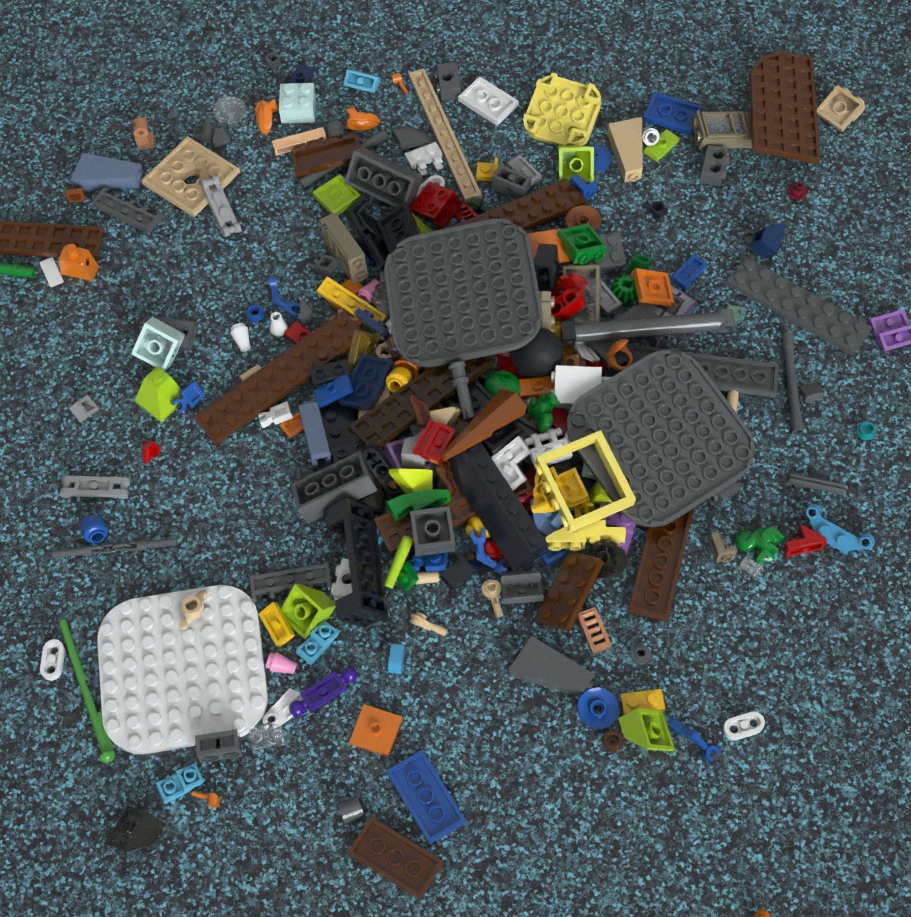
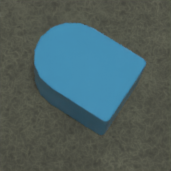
M391 643L388 673L402 674L405 645Z

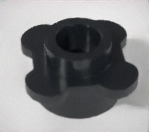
M655 201L651 204V207L647 208V212L651 213L654 219L658 220L663 214L668 213V209L665 208L663 202Z

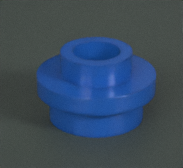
M256 304L249 306L246 311L247 319L251 322L262 320L264 317L263 308Z

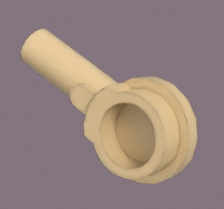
M489 579L483 583L482 593L491 601L496 618H500L503 616L498 599L501 593V585L497 580Z
M416 611L415 614H410L411 619L409 622L428 631L432 630L445 637L448 629L428 622L426 620L427 616Z

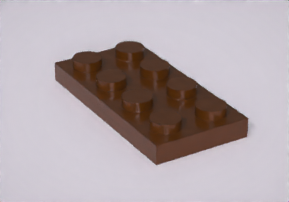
M569 551L534 618L535 621L570 632L604 561L601 558Z
M373 817L369 818L347 852L350 857L420 901L444 864L443 860Z

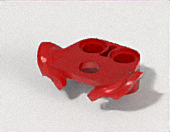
M576 273L559 277V281L562 284L556 287L554 292H551V296H554L555 300L554 308H551V315H554V319L559 322L570 318L581 310L585 304L582 290L588 283L584 277ZM559 291H565L557 297Z

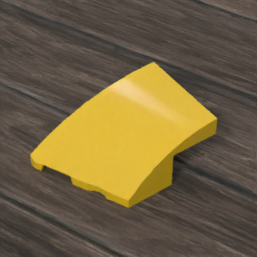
M554 466L549 468L568 508L590 501L576 468L557 475ZM537 474L535 475L534 498L531 510L533 513L553 512L555 510L551 504L552 498L543 488L542 482L544 481L541 475L538 476Z

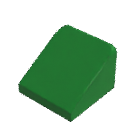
M636 254L631 260L629 272L631 273L636 268L649 270L653 260Z

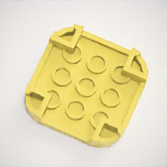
M551 73V75L545 76L541 80L538 79L533 97L523 117L526 133L536 140L556 146H584L590 138L601 109L600 92L592 83L586 85L558 77L557 73Z

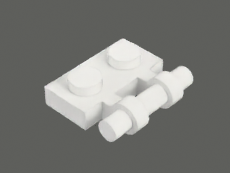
M551 428L544 433L538 435L535 433L530 435L529 438L524 439L527 446L533 445L535 447L530 449L531 453L529 454L533 465H535L537 456L568 444L566 438L557 439V436L562 435L561 428L554 430ZM545 440H549L551 442L545 445L541 444V442ZM572 453L552 460L546 464L548 466L569 459L572 457Z

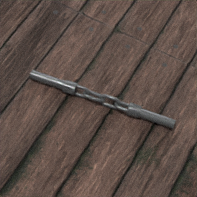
M177 538L151 541L146 539L123 544L81 546V548L53 550L52 557L93 556V554L97 553L107 554L126 550L142 551L149 550V548L177 546L178 541ZM131 544H137V548H132ZM103 547H112L113 550L104 551Z

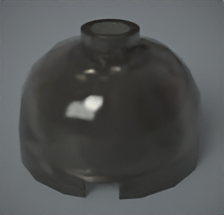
M609 539L596 541L593 544L594 547L591 551H588L587 555L601 558L604 561L597 578L607 580L617 578L624 572L627 566L625 550L621 545Z

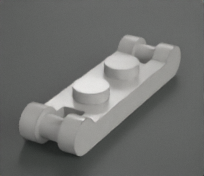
M213 175L210 179H201L199 181L223 237L230 236L231 233L241 232L240 224L233 214L221 187L219 177ZM213 185L214 190L210 191L209 186Z
M63 476V488L60 489L59 495L64 498L76 496L127 499L129 495L127 489L130 486L131 480L127 477ZM115 485H119L120 489H115Z

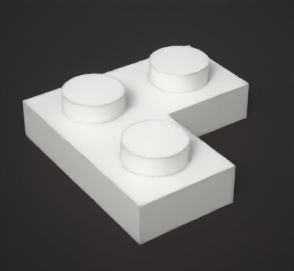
M517 436L491 457L512 490L527 480L517 463L528 456L531 450L520 436Z

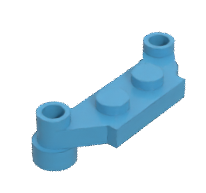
M811 504L806 508V516L809 518L813 531L826 537V543L845 554L852 550H868L875 545V538L872 534L865 533L857 537L823 518L822 508L818 504ZM811 509L816 510L815 516L810 514ZM863 539H868L870 544L864 545Z

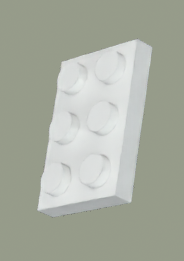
M478 77L458 96L459 102L496 126L519 106L518 100L482 77Z

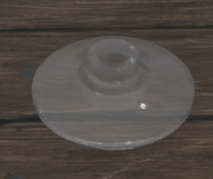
M236 96L223 97L213 106L214 117L219 122L226 124L240 121L247 111L245 102Z

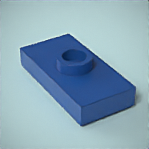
M693 254L673 274L671 281L686 290L707 268L708 263Z
M347 374L314 390L320 408L354 392L350 377Z

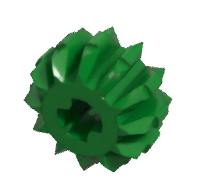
M629 273L626 276L621 274L619 278L615 277L611 290L618 300L623 301L624 304L627 301L633 304L634 300H638L634 277H630Z

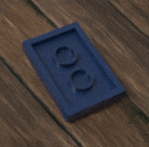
M361 354L350 376L354 392L340 398V405L364 411L373 409L386 384V378L393 369L394 362L391 359Z

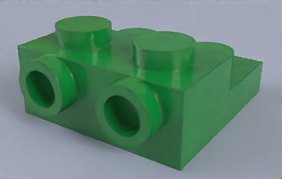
M589 223L558 230L557 237L566 246L565 254L573 264L580 263L583 265L589 260L595 259L600 261L604 257L607 245Z

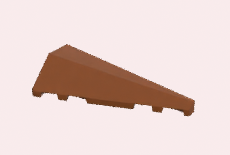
M506 389L499 390L443 451L440 457L443 461H446L492 436L493 431L525 415L526 404L516 392Z

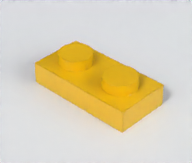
M272 602L259 613L261 620L277 647L283 646L295 636L278 603Z
M662 689L623 693L620 695L623 715L636 708L665 711Z

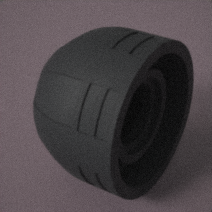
M540 328L537 335L528 344L511 351L512 363L515 369L526 378L547 376L551 371H555L556 365H561L563 360V344L560 338L551 330Z

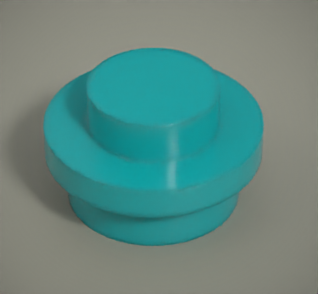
M863 422L858 425L856 432L859 438L871 440L876 435V428L871 422Z

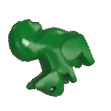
M552 391L546 395L541 394L538 400L535 397L532 398L527 411L541 433L550 429L553 423L552 409L560 404L556 394Z
M769 525L757 528L753 532L742 530L736 535L735 544L741 551L745 552L751 551L755 547L758 548L761 552L756 558V564L761 562L768 563L774 561L775 556L773 553L777 554L779 550L775 543H783L784 535Z

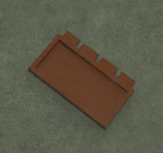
M352 132L342 135L340 139L339 136L326 139L325 143L318 141L309 144V147H306V145L295 147L291 154L296 178L350 164L354 150L361 148L358 135H354Z

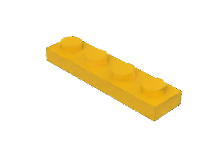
M326 277L317 289L319 295L342 308V310L354 318H358L354 313L360 308L363 311L367 309L371 312L376 322L381 320L384 323L387 319V315L329 277Z

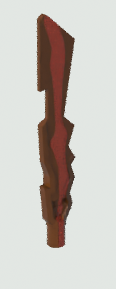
M410 395L409 400L419 426L422 425L425 429L431 419L429 407L423 401ZM441 459L439 465L436 464L437 473L446 489L449 490L450 494H453L456 491L452 482L453 474L450 470V463L448 460L443 461Z

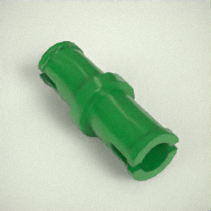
M0 262V274L13 275L16 278L19 276L35 277V267L20 266L19 263L13 265Z

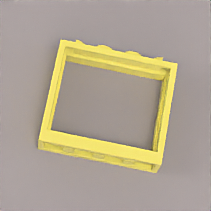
M601 430L536 457L534 465L536 474L538 476L541 475L544 481L542 482L543 488L546 493L550 494L552 498L551 504L555 511L558 510L561 516L559 517L560 522L564 528H567L569 533L629 508L636 501ZM594 444L621 499L573 519L546 463Z

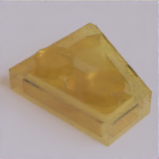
M354 330L347 366L355 368L361 354L371 356L381 335Z

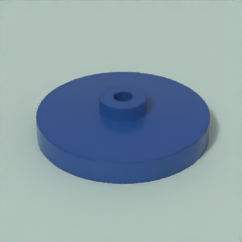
M590 145L594 147V172L606 170L612 161L611 152L604 146Z

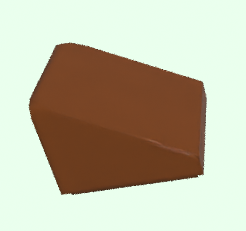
M83 188L64 190L69 203L86 200V193Z

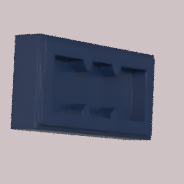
M298 64L289 83H309L314 73V67Z

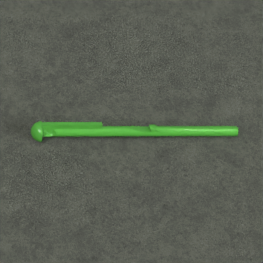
M60 620L59 625L102 752L99 759L103 763H110L115 758V752L111 740L104 729L101 711L97 713L92 695L86 685L88 679L84 674L67 620Z

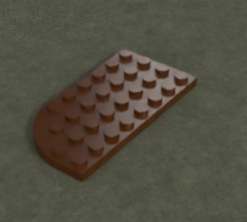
M777 52L764 56L755 64L749 75L752 151L818 164L820 161L813 57L790 52Z

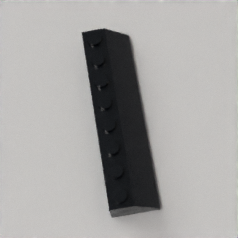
M467 420L451 427L456 429V434L451 443L468 425ZM481 442L448 459L453 480L513 572L547 553V541Z

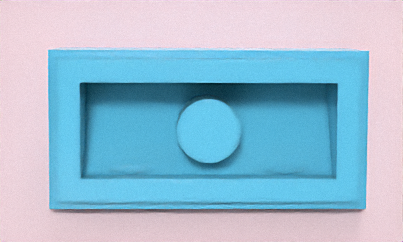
M347 69L343 86L375 94L381 79L377 76Z

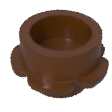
M609 732L604 735L602 745L609 752L613 753L622 748L623 741L618 733Z

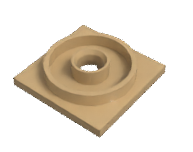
M187 136L141 181L143 185L195 217L208 204L199 181L204 178L207 180L211 176L217 175L221 187L224 189L240 173V169ZM189 177H199L194 184H185L184 182ZM213 185L209 186L210 191L214 190Z

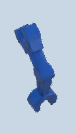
M268 277L273 305L285 309V312L290 317L296 318L297 313L292 310H300V304L283 301L277 291L276 277Z
M485 528L481 529V537H477L475 530H471V538L473 543L476 544L477 560L489 565L500 575L506 573L507 567L495 562L485 554Z
M670 717L666 722L670 726V731L688 737L689 740L702 748L704 760L708 762L714 761L710 756L711 750L715 754L720 753L717 746L707 745L696 730L685 727L676 718Z

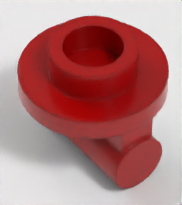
M151 440L143 443V462L149 463L152 457L156 458L160 454L158 444Z

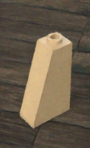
M638 117L609 123L607 136L624 182L641 179L643 169L642 118Z

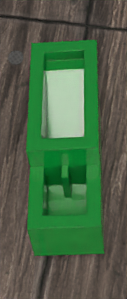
M444 489L410 492L387 501V509L394 521L397 522L410 515V511L438 508L450 502V492Z

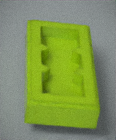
M666 129L659 135L658 142L651 146L648 145L644 149V153L658 162L679 142L680 138Z

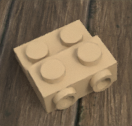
M837 85L817 108V115L843 132L865 110V102L858 96L854 97L847 88H841Z

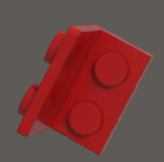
M428 182L411 204L410 209L413 212L430 218L437 229L442 230L462 205V202L453 190Z

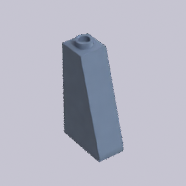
M82 153L70 180L74 189L83 188L85 191L102 190L104 187L109 189L139 188L141 180L145 177V172L139 163Z
M309 401L298 406L312 468L314 471H319L332 464L331 453L318 403Z

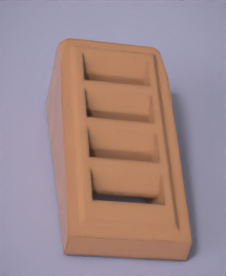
M596 607L580 612L577 616V622L592 654L611 648L612 645ZM594 624L597 625L596 627L591 628V629H589V630H588V628H587V627L592 626V625H594ZM597 632H600L599 635L594 636V637L591 638V635H592V634H595V633H597ZM601 639L604 640V642L597 645H594L593 643Z

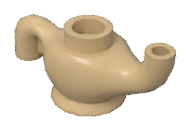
M201 590L196 595H190L183 599L181 607L185 620H181L178 623L180 629L186 630L190 622L202 614L204 610L203 599L208 597L207 591Z

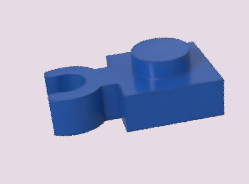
M192 381L179 392L181 398L172 400L170 404L174 406L179 402L181 407L177 410V413H182L186 409L187 404L192 408L206 395L197 383Z

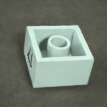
M314 83L280 84L279 114L281 123H315L316 94Z
M152 317L145 322L131 354L154 367L158 366L163 371H166L172 365L185 334Z

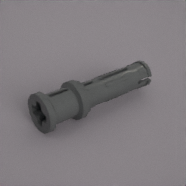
M464 361L454 362L448 366L453 376L452 384L457 389L463 420L470 421V418L473 420L475 415L467 385L469 377H466L464 368L466 364Z

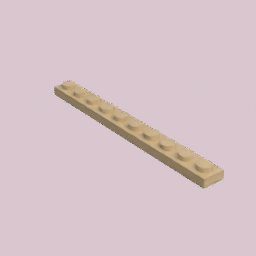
M425 69L409 72V79L464 202H471L474 198L481 199L482 196Z

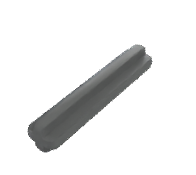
M790 473L788 483L840 495H845L847 490L846 484L796 473Z

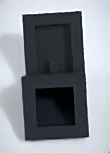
M472 552L461 556L442 572L439 577L451 590L463 587L471 575L484 571L487 565L478 561L477 554Z

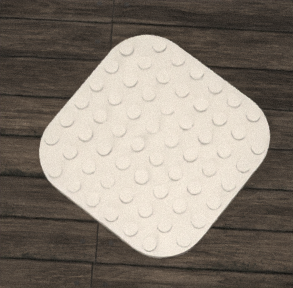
M215 585L134 598L115 606L103 619L99 627L97 640L102 720L104 729L111 741L124 751L133 754H149L196 746V735L237 729L242 737L255 728L254 726L263 718L268 704V692L259 615L252 599L242 590L227 585ZM201 590L207 591L208 597L203 599L204 610L197 619L192 620L186 630L180 629L178 623L181 620H185L181 607L183 599L190 595H196Z

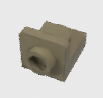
M719 531L711 533L708 543L715 561L729 562L733 560L737 553L736 546L726 549L725 540L720 537Z

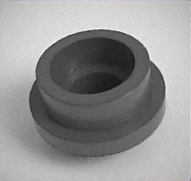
M636 645L631 650V659L638 665L647 664L651 659V651L645 645ZM641 651L644 652L645 655L641 657L637 653Z

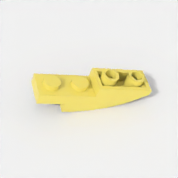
M598 520L570 533L567 528L563 527L548 535L545 540L548 543V549L552 551H559L561 549L580 551L585 549L586 542L591 544H599L601 542H609L610 544L625 543L626 527H606V520Z

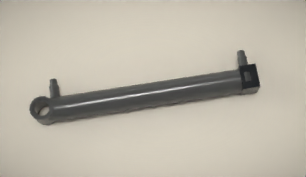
M721 309L713 313L574 324V321L561 322L559 331L563 346H573L575 342L697 332L714 333L717 331L719 333H728L734 331L736 326L733 310Z

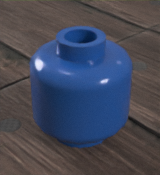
M89 515L80 522L79 526L82 536L89 543H100L108 534L107 525L100 515Z

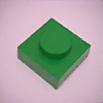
M405 563L397 580L403 591H409L419 578L411 563Z

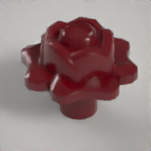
M802 183L790 184L787 190V194L790 195L789 197L797 201L806 199V195L809 192Z

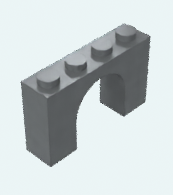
M646 303L633 305L626 313L619 314L614 320L658 316ZM671 335L648 336L644 338L652 347L660 348L670 341ZM613 339L585 342V345L588 348L590 347L600 358V362L605 366V371L610 377L621 372L607 366L606 354L614 344ZM620 351L615 353L614 356L617 364L627 366L628 359Z

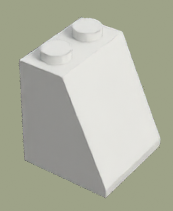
M556 365L555 371H551V383H555L554 390L551 391L556 394L560 404L555 407L571 409L574 402L580 396L601 384L602 367Z

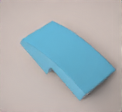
M323 620L310 632V637L296 649V654L312 665L335 640L339 631Z
M196 763L177 770L175 775L156 782L155 786L165 804L204 783V780Z

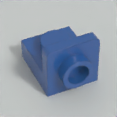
M577 174L570 179V184L586 199L592 198L596 194V181L587 185L585 180L581 179Z

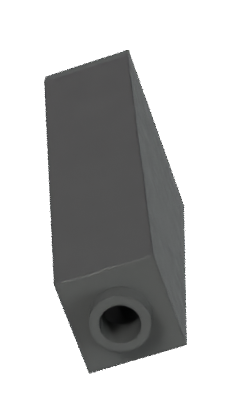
M533 636L530 637L509 668V675L513 678L579 697L595 685V682H593L595 674Z

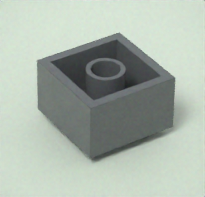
M450 506L410 511L416 557L455 551Z

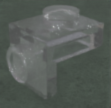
M268 722L249 730L251 750L258 751L271 745L278 747L284 745L283 731L280 725Z

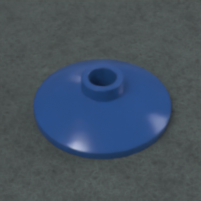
M595 687L588 689L581 695L577 711L585 725L593 729H604L611 726L617 719L619 704L616 697L610 691ZM595 706L599 707L600 713H595L593 708Z

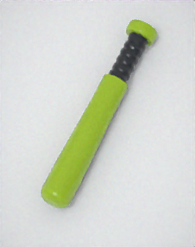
M407 535L401 538L384 582L386 601L413 543V539Z

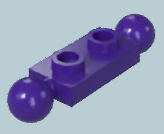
M346 667L342 670L341 676H338L334 671L300 693L303 700H296L290 704V714L294 717H300L304 714L307 707L313 712L346 691L344 683H352L357 679L356 669Z

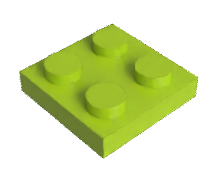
M341 174L312 192L313 197L330 214H341L361 197L354 187L344 183L345 178Z

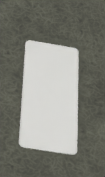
M53 257L40 262L50 287L64 282Z

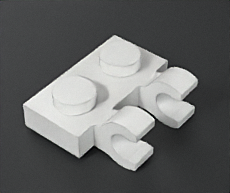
M436 142L404 153L411 170L417 168L419 174L423 176L427 175L426 164L432 162L436 170L443 168L441 164L443 162V153Z

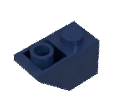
M782 223L768 226L755 232L750 248L763 258L777 254L780 249L781 240L784 237L786 225Z

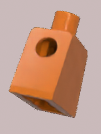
M75 244L65 245L58 260L61 275L93 281L99 268L90 251L78 248Z

